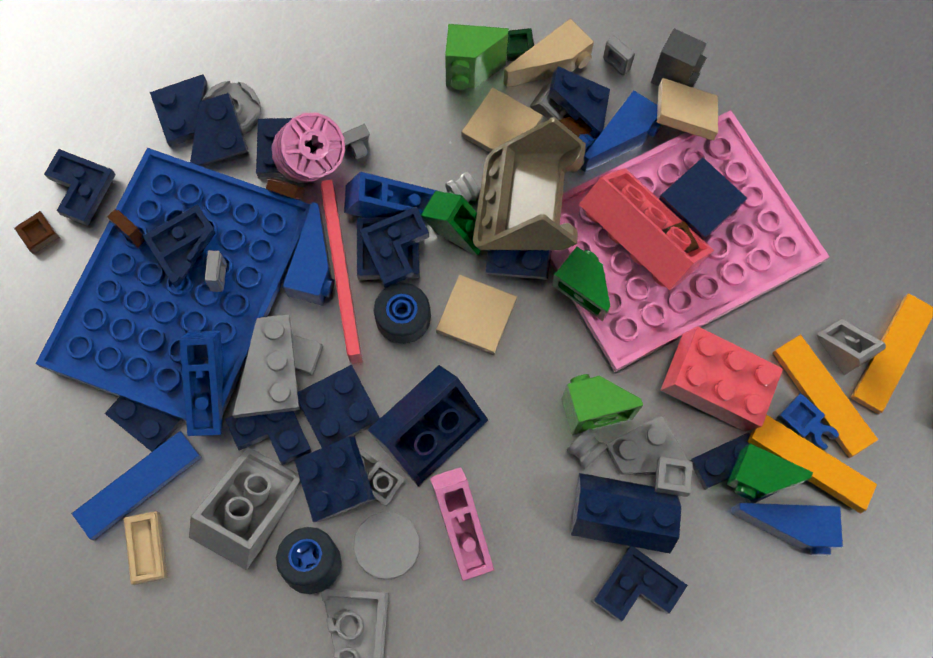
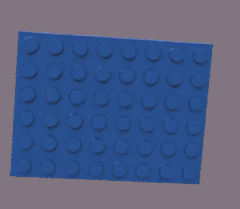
M147 148L116 210H119L145 235L198 204L216 234L181 284L175 288L146 241L137 248L109 221L48 338L36 365L186 422L179 339L187 332L221 330L223 416L245 367L256 319L267 317L290 267L311 204ZM208 250L220 251L227 263L224 290L222 292L211 291L205 282Z

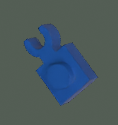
M802 393L797 395L776 417L787 428L801 437L805 438L809 435L811 443L822 450L828 448L827 444L821 439L822 434H826L831 440L839 436L835 428L820 423L825 414Z

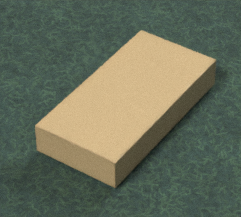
M155 511L124 517L131 584L137 585L166 579L167 570L160 512Z

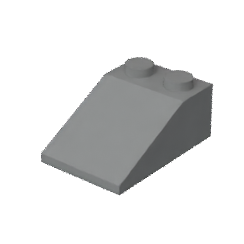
M247 447L191 515L189 538L247 570L267 542L301 484L299 474Z

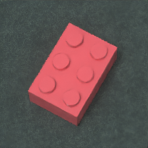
M697 326L682 334L661 391L745 432L763 426L783 368Z

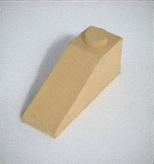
M570 18L505 67L503 84L506 87L552 78L553 72L558 66L570 72L574 71L577 67L581 69L592 58L591 53L594 41Z

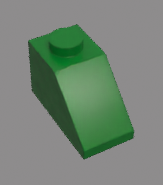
M435 191L423 210L421 217L437 234L473 255L478 256L481 249L473 244L477 212L462 195Z
M576 246L554 274L552 286L603 321L611 307L603 264L599 262V258L589 250L583 251Z
M750 443L741 449L727 485L735 488L734 492L745 499L754 500V498L759 499L801 484L811 479L813 472Z

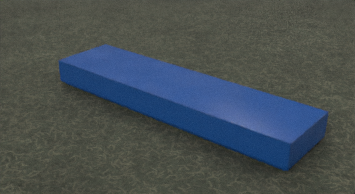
M179 431L71 514L88 538L95 540L194 464L201 456L184 433Z

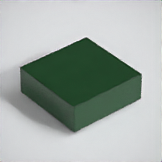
M531 28L508 31L507 62L515 61L534 46Z

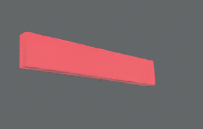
M332 179L324 180L320 184L346 351L349 361L355 364L363 362L336 192Z

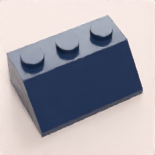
M438 365L374 423L368 431L384 451L419 486L488 421V418L459 378Z
M579 473L571 530L572 536L671 554L680 537L681 504L677 495L655 492L654 486Z

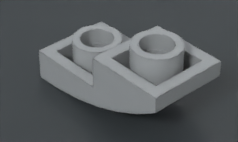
M359 448L374 498L387 506L405 478Z

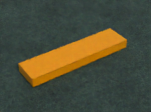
M909 293L904 296L881 339L885 343L886 349L870 360L850 397L852 400L878 415L884 411L933 317V306Z
M801 334L773 352V355L800 392L825 414L821 420L823 424L832 426L837 430L839 436L835 440L848 458L853 457L878 440Z
M766 415L762 427L753 429L747 441L748 443L813 472L811 479L808 481L861 514L867 510L877 486L876 483Z

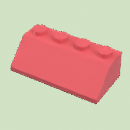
M626 168L601 176L579 204L585 210V214L590 220L599 223L607 231L612 241L621 244L630 252V257L634 262L648 269L652 273L653 279L659 285L667 287L669 290L685 280L715 251L689 227V231L695 238L699 248L686 253L685 250L691 244V239L683 230L673 226L681 223L682 220ZM673 226L666 234L662 231L663 229Z

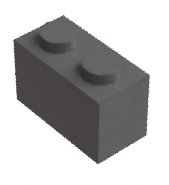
M674 28L660 53L651 83L659 86L662 78L694 88L707 57L702 55L707 43Z

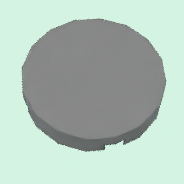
M224 81L211 87L204 95L203 100L229 93L232 97L243 135L250 132L258 123L261 115L260 101L255 91L242 82L231 83L230 81Z
M380 512L371 515L360 524L354 536L353 550L357 562L366 573L378 579H394L404 575L414 565L419 556L420 540L415 526L408 518L396 512Z

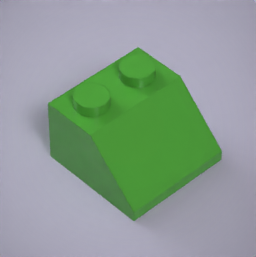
M448 24L445 52L446 86L458 90L475 89L506 66L509 28Z
M589 374L572 378L570 380L571 383L567 384L561 398L572 435L583 433L589 428L594 430L632 420L643 406L641 398L601 376L590 378Z

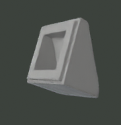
M551 83L546 84L530 107L548 119L556 118L561 120L567 111L549 96Z

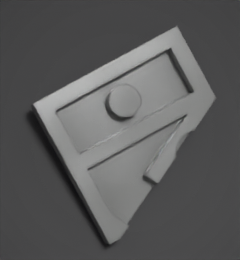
M662 415L606 444L608 446L606 450L620 475H636L637 473L656 475L657 460L660 456L688 461Z

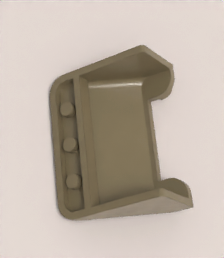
M550 118L493 149L484 163L473 244L481 250H564L576 245L577 229L570 223L560 225L565 173L569 171L572 173L577 172L582 167L586 143L556 118Z

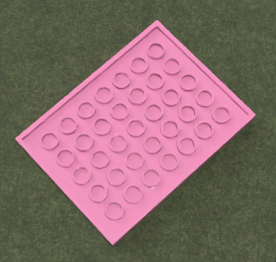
M730 110L718 116V134L714 141L685 132L564 192L560 225L570 223L577 229V244L564 250H552L550 264L555 272H557L576 246L583 251H591L599 258V262L603 264L611 306L606 318L601 321L578 303L573 302L614 372H617L681 338L683 333L697 326L702 327L822 264L830 256ZM701 158H705L748 199L704 240L715 251L685 280L669 290L667 287L659 285L653 279L652 273L648 269L634 262L630 257V252L621 244L612 241L607 231L599 223L590 220L585 214V210L579 204L601 176L624 168L659 199L663 192Z

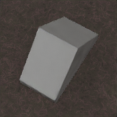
M843 319L817 334L818 340L843 375L848 374L886 349L883 341Z

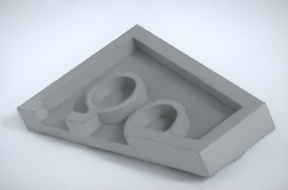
M289 314L256 319L232 415L234 418L300 410Z
M325 589L321 592L328 617L326 619L329 632H331L335 650L334 658H383L389 593Z

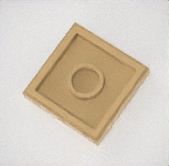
M662 78L658 89L657 123L714 141L718 134V96Z
M492 87L462 130L461 137L490 153L496 147L539 125L543 115Z
M459 275L436 328V333L494 355L516 303L517 296Z

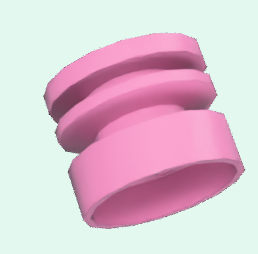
M303 113L292 118L275 135L271 147L272 159L278 171L287 179L297 183H312L334 172L341 164L345 153L344 136L339 126L329 117L319 113ZM310 140L312 141V146L317 147V150L310 153V148L305 146Z

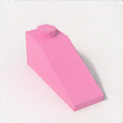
M460 467L430 477L462 580L464 581L494 571L470 487L462 468Z

